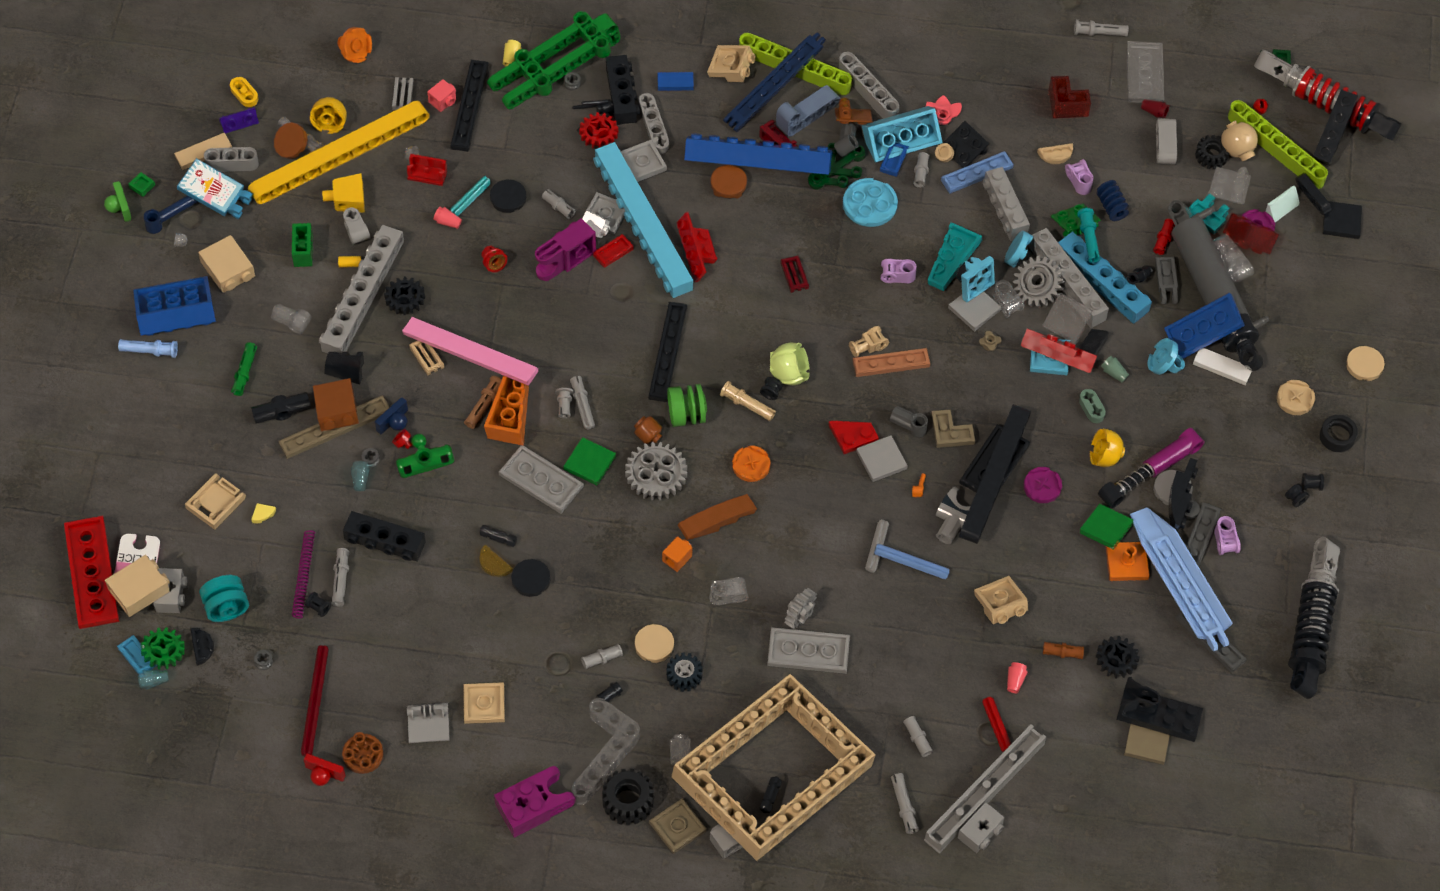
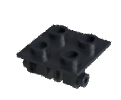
M966 121L943 142L953 148L954 156L952 159L962 168L967 167L979 154L985 155L988 151L986 147L989 145Z

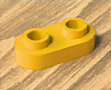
M236 77L231 80V92L243 106L253 107L258 103L259 99L256 90L245 78Z

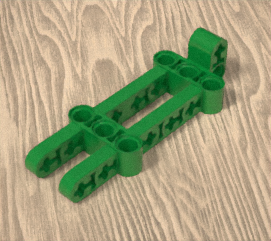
M577 12L573 17L574 23L530 52L526 49L516 51L514 54L515 61L492 75L488 79L487 84L493 91H498L522 75L526 78L527 81L508 92L502 98V103L509 110L517 107L537 93L541 96L549 95L552 91L551 84L594 56L606 58L610 55V47L620 41L619 28L611 17L605 13L592 20L586 12ZM581 37L586 42L544 70L539 65Z

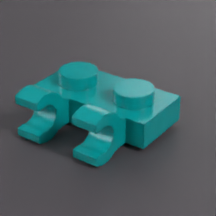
M1208 194L1203 201L1197 199L1189 207L1192 215L1213 206V201L1216 197ZM1225 204L1217 212L1214 211L1203 219L1208 231L1213 235L1226 222L1225 218L1229 214L1227 211L1230 208Z

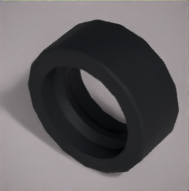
M1337 414L1332 415L1324 420L1319 432L1320 440L1328 450L1345 452L1353 447L1358 435V428L1349 417ZM1332 426H1340L1348 431L1350 437L1345 441H1337L1329 436L1327 430Z

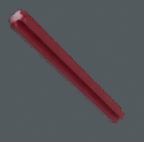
M319 645L317 648L301 747V755L304 757L306 754L312 755L329 652L328 646Z

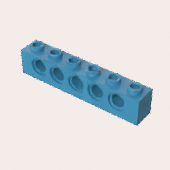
M1072 231L1058 242L1090 285L1133 324L1150 311L1152 303L1150 298L1140 292L1135 284H1129L1123 274L1114 269L1106 259L1100 256V261L1096 263L1089 262L1086 243L1080 236H1077Z

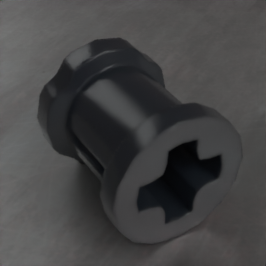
M1303 473L1301 481L1302 490L1310 488L1323 491V474L1307 475V473Z
M313 592L307 598L305 607L312 608L318 612L320 617H324L330 610L332 603L323 600L318 596V593Z

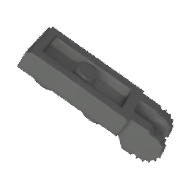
M1155 257L1161 304H1166V292H1171L1172 304H1177L1178 283L1174 257Z

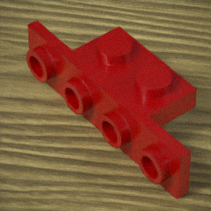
M685 212L677 221V228L693 281L699 282L707 273L704 263L714 264L717 257L709 230L694 228L689 213Z
M1027 328L1021 343L1022 347L1088 373L1092 371L1097 355L1075 347L1076 344L1065 341L1064 343L1059 341L1058 337L1048 334L1046 336Z

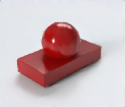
M306 754L304 758L305 768L312 770L310 778L315 785H326L330 781V777L343 782L346 776L343 766L311 754Z

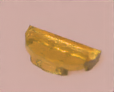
M483 546L480 551L479 560L482 569L491 576L501 577L513 571V568L489 547Z

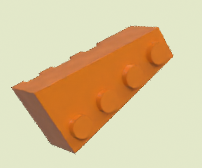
M503 375L484 424L488 439L524 446L528 385Z

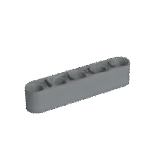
M843 52L839 57L838 69L851 75V85L883 119L898 115V101L853 53Z

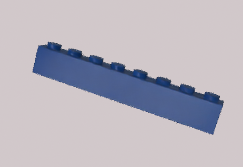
M693 133L686 138L684 160L829 175L831 171L832 150H828V147L817 146V149L810 148V145L800 144L799 147L792 146V143L786 142L776 145L773 141H763V143H756L754 139L738 141V138L727 137L726 140L720 139V136L710 135L709 138L702 137V134Z

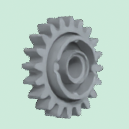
M1037 256L1035 261L1030 257L1029 264L1023 261L1024 268L1018 266L1020 273H1014L1018 280L1013 281L1018 286L1014 288V291L1019 292L1017 297L1022 299L1023 303H1028L1031 307L1035 304L1040 308L1041 303L1048 306V300L1054 303V295L1060 296L1057 290H1063L1059 284L1065 282L1060 278L1064 273L1059 271L1061 267L1058 264L1055 265L1056 262L1054 260L1049 261L1046 256L1042 260L1040 256ZM1042 278V282L1039 285H1035L1037 279Z

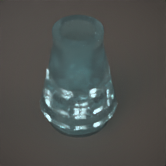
M353 462L351 474L355 491H365L370 470L367 462Z
M142 670L141 673H138L140 689L145 688L147 690L169 681L167 670Z

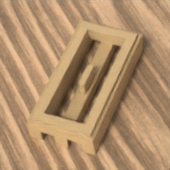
M416 341L409 344L411 351L427 375H430L432 371H438V368H444V363L432 346L425 344L437 364L433 363L421 345L423 342ZM416 346L419 348V350L421 351V353L423 354V356L425 357V359H426L427 362L429 363L430 367H428V365L426 364V362L424 361V359L422 358V356L420 355V353H419L418 350L416 349Z

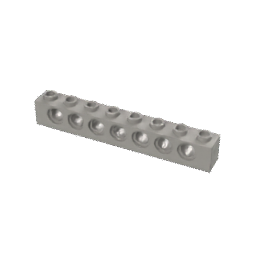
M382 225L380 230L376 231L372 245L368 246L364 260L360 261L357 273L353 274L349 288H346L343 293V300L337 304L335 315L329 319L327 330L320 336L319 343L321 344L322 352L341 353L347 351L404 243L403 231Z

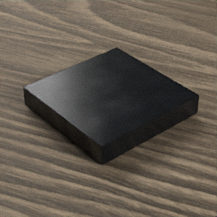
M1328 201L1332 210L1324 215L1323 234L1359 239L1362 206Z

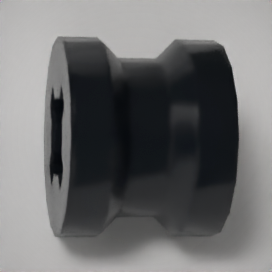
M767 377L764 381L765 385L760 389V393L769 400H776L779 396L778 391L782 389L783 384L777 378Z
M1299 483L1292 486L1285 493V497L1292 501V505L1295 508L1301 506L1310 496L1302 490V486Z

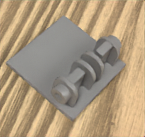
M448 703L410 705L407 707L409 743L450 741Z

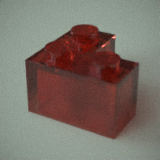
M1051 76L1049 96L1053 118L1088 117L1091 107L1089 89L1071 90L1069 76Z
M1231 213L1223 230V233L1229 236L1228 240L1237 243L1243 249L1248 250V248H1252L1251 250L1258 254H1262V252L1270 254L1279 236L1272 229L1256 224L1250 219L1235 213Z

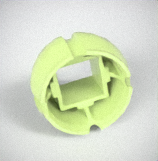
M785 343L774 352H770V372L783 384L794 386L809 379L810 374L806 372L810 369L809 361L804 347L800 348L802 346L801 343Z

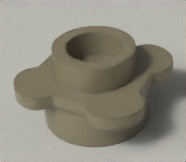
M986 331L985 336L979 340V344L988 351H994L997 344L1001 343V337L995 336L991 331Z

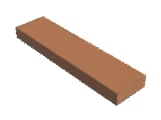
M927 348L856 357L853 358V365L856 377L929 368L930 360Z

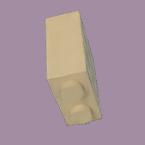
M231 235L198 252L202 265L222 293L233 290L241 283L248 282L255 277L253 265Z
M146 554L105 580L108 590L128 617H131L170 592L168 587L169 579L164 573H159L157 563L154 559L150 560Z

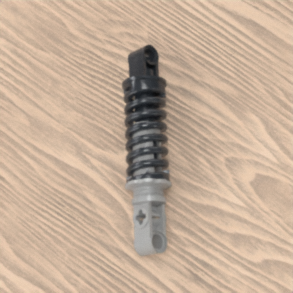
M1320 537L1315 542L1311 570L1308 574V579L1301 585L1302 592L1298 609L1299 615L1297 616V625L1295 627L1296 633L1293 639L1291 656L1288 661L1289 667L1293 670L1290 687L1306 699H1310L1316 694L1318 677L1327 668L1326 652L1329 649L1327 643L1330 641L1329 633L1332 630V615L1335 612L1333 606L1336 604L1337 595L1339 594V589L1335 584V575L1340 548L1326 537Z

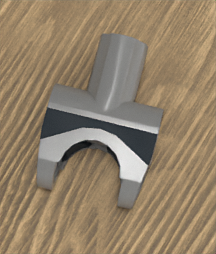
M953 487L947 493L936 512L937 517L945 520L936 534L939 541L944 544L952 543L959 529L962 528L971 507H965L958 503L956 497L959 489Z

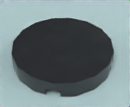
M509 179L497 182L490 190V201L496 210L503 213H512L514 210L521 209L524 206L526 191L520 182Z
M527 559L518 563L513 568L511 574L514 589L521 595L528 597L542 594L549 587L551 581L548 567L543 562L535 559Z

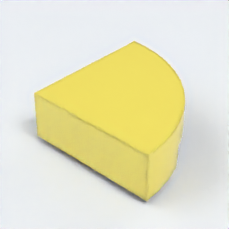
M257 503L251 519L252 523H262V521L273 517L276 513V507Z

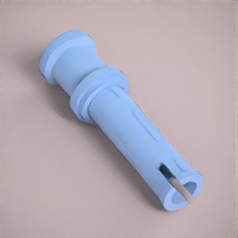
M120 339L118 349L120 352L150 353L156 357L167 355L176 358L178 344L177 341L170 343L161 342V340L145 342Z

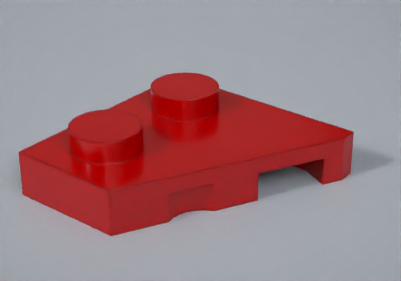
M829 421V427L843 454L850 453L861 446L879 440L871 423Z

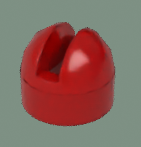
M1257 99L1254 102L1253 110L1258 114H1264L1267 111L1268 103L1265 99Z

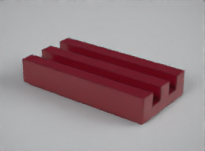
M799 256L781 259L780 263L790 292L793 293L795 290L801 291L802 288H805V290L809 289ZM792 261H795V263H796V265H797V268H798V271H799L801 280H802V282H803V283H801V284H800L799 279H798V277H797V274H796V271H795V268H794V265H793V262H792ZM786 263L789 264L796 285H793Z

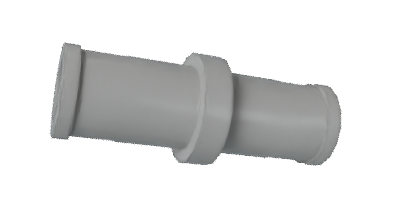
M925 152L918 154L917 165L914 167V186L919 188L925 186L926 175L929 171V154Z
M547 189L542 194V199L546 200L555 211L561 212L567 219L575 215L576 210L565 203L562 197L555 195L550 189Z
M616 644L604 650L602 648L598 649L596 653L581 657L583 667L588 669L600 663L602 665L606 664L608 660L623 656L620 645Z
M915 716L905 719L903 723L906 725L911 735L910 739L912 742H915L921 756L926 757L930 755L933 749H931L925 737L926 733L921 730Z

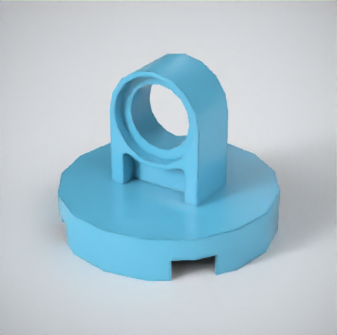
M1168 338L1160 340L1154 346L1156 348L1154 354H1150L1148 357V369L1158 375L1165 373L1167 370L1172 373H1178L1185 367L1183 358L1178 355V344Z

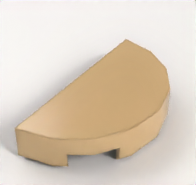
M1073 143L1039 148L1037 153L1045 162L1061 164L1071 157Z

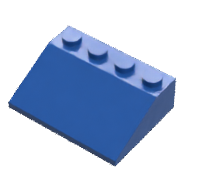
M208 276L133 290L136 317L141 336H149L163 331L171 332L174 329H187L195 325H208L216 322Z

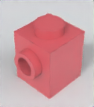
M444 79L427 91L428 102L440 112L448 106H452L456 101L455 87Z

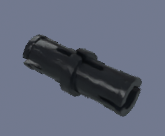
M1145 265L1142 268L1138 267L1127 275L1129 276L1127 281L1132 285L1143 282L1152 275L1153 270L1149 265Z

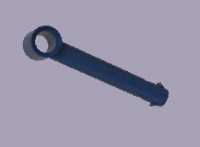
M187 195L159 212L154 209L146 211L144 213V222L147 232L151 234L160 232L164 221L196 204L198 201Z

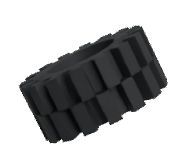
M1206 135L1205 138L1202 137L1198 142L1195 158L1198 159V163L1202 162V167L1207 165V169H1210L1211 166L1213 169H1216L1217 166L1221 168L1222 164H1226L1229 153L1226 152L1222 145L1221 136L1215 138V135H1212L1210 138L1209 135ZM1214 149L1218 151L1219 154L1211 155L1207 153L1206 150Z

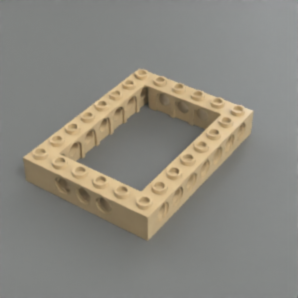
M789 674L677 762L673 768L672 778L758 861L871 768L876 754ZM785 711H788L838 759V763L831 769H826L820 778L815 782H810L809 787L801 793L798 792L793 800L787 805L783 804L777 813L772 817H767L766 822L756 829L757 820L753 815L750 816L740 806L738 801L725 792L726 789L724 787L721 788L711 778L712 775L709 772Z

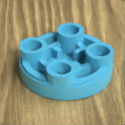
M1023 230L1019 232L1012 241L1004 262L1015 267L1019 258L1023 260L1028 251L1025 248L1030 244L1033 236Z

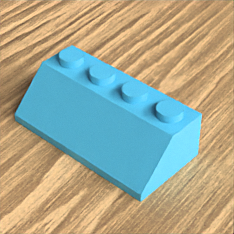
M930 106L862 125L865 143L875 162L884 160L888 148L892 147L895 142L909 146L906 153L943 143L936 110ZM894 146L889 158L901 155L903 149Z

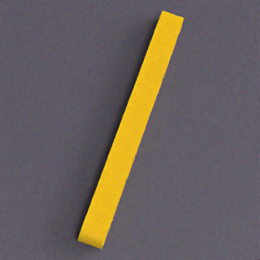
M413 101L253 181L248 186V191L253 194L252 196L257 204H264L425 123L430 115L420 101Z

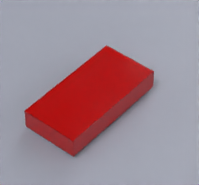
M621 234L594 251L593 256L605 268L634 250V246Z

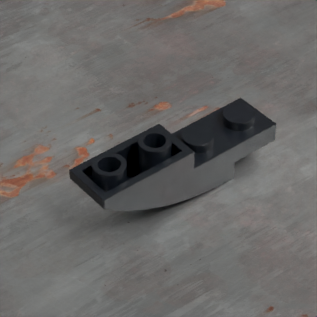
M1190 458L1184 473L1176 471L1170 490L1169 520L1170 525L1177 532L1179 528H1184L1187 518L1184 517L1185 513H1190L1193 502L1190 501L1192 494L1189 493L1192 484L1189 482L1191 478L1195 479L1198 468H1196L1198 460Z

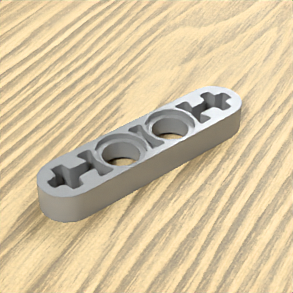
M649 93L641 94L639 96V109L649 138L654 143L659 154H664L669 150V139L655 98ZM644 101H647L649 103V108H647L646 102ZM655 114L656 117L654 119L647 118V115ZM653 128L661 129L659 133H653L651 130ZM658 139H661V143L664 146H660V144H658Z

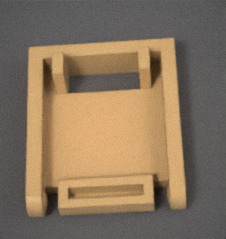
M216 473L185 503V507L215 530L245 500L246 494L240 493L237 487L223 477L220 479V476ZM202 506L211 514L208 517L198 509Z

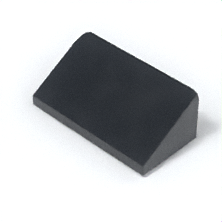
M1091 329L1079 349L1097 355L1108 339L1109 332Z

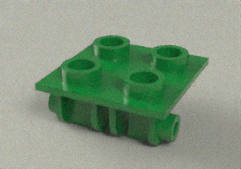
M1078 204L1051 215V218L1065 230L1063 232L1064 238L1072 231L1076 235L1083 233L1080 230L1081 221L1077 216V212L1087 208L1084 204ZM1094 214L1093 220L1098 227L1100 219Z

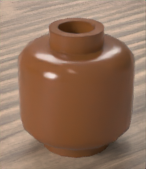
M643 416L634 425V434L644 444L651 442L655 444L662 437L660 434L662 426L652 416Z

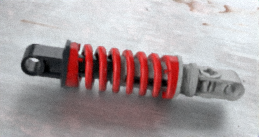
M1266 50L1261 51L1254 64L1255 68L1283 81V86L1292 88V96L1302 100L1308 99L1309 104H1316L1319 109L1325 107V112L1328 114L1332 112L1341 91L1339 89V82L1332 86L1331 78L1323 81L1324 75L1322 73H1319L1316 77L1317 74L1311 66H1307L1305 69L1299 68L1298 64L1292 66ZM1282 66V73H1279V69H1277ZM1344 87L1342 90L1348 92L1349 88ZM1361 96L1349 119L1350 126H1357L1362 134H1365L1370 128L1381 136L1393 141L1402 124L1380 113V103L1370 100L1368 104L1363 105L1366 98Z

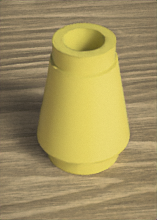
M508 40L505 43L502 63L504 66H508L515 61V52L522 49L520 42Z

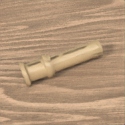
M730 381L725 383L720 392V396L731 399L736 405L741 404L768 421H771L776 413L775 410L747 395L744 389L740 390L731 385Z

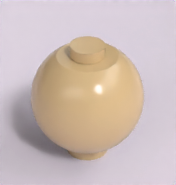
M1234 121L1226 125L1227 129L1223 131L1221 136V142L1226 152L1232 157L1240 158L1242 162L1255 156L1253 151L1258 142L1255 129L1245 122L1237 124Z

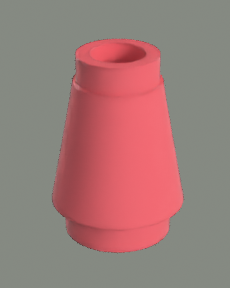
M440 206L433 220L437 221V224L456 229L459 228L462 219L446 207L442 208Z
M1013 662L1008 667V692L1015 694L1019 692L1028 673L1026 665Z

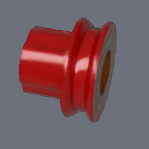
M492 245L485 247L481 253L483 265L489 272H498L507 264V255L501 249L495 248Z

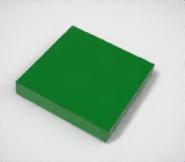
M582 437L563 468L597 486L615 459L616 453Z
M1099 503L1080 528V534L1114 550L1133 525V519Z

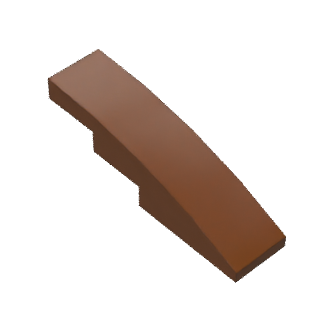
M748 494L705 509L679 522L678 527L685 538L690 540L718 532L720 527L736 523L740 517L754 514L757 508Z

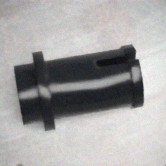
M617 682L610 683V686L596 695V697L604 706L614 697L621 696L623 690Z

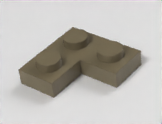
M951 410L931 412L937 448L975 444L972 424L953 426Z

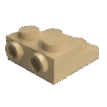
M718 45L707 73L709 77H725L727 82H744L745 77L750 75L749 67L750 64L755 62V54L748 45Z
M1010 576L974 590L976 598L984 607V613L992 624L998 622L1003 624L1009 618L1015 615L1018 617L1023 616L1028 611L1027 598Z

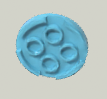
M863 178L853 182L848 186L843 197V209L846 215L853 222L867 227L880 226L890 221L896 213L898 204L894 189L887 183L873 180L874 178Z

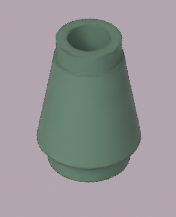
M1108 357L1101 365L1104 369L1103 372L1121 383L1129 376L1116 357Z

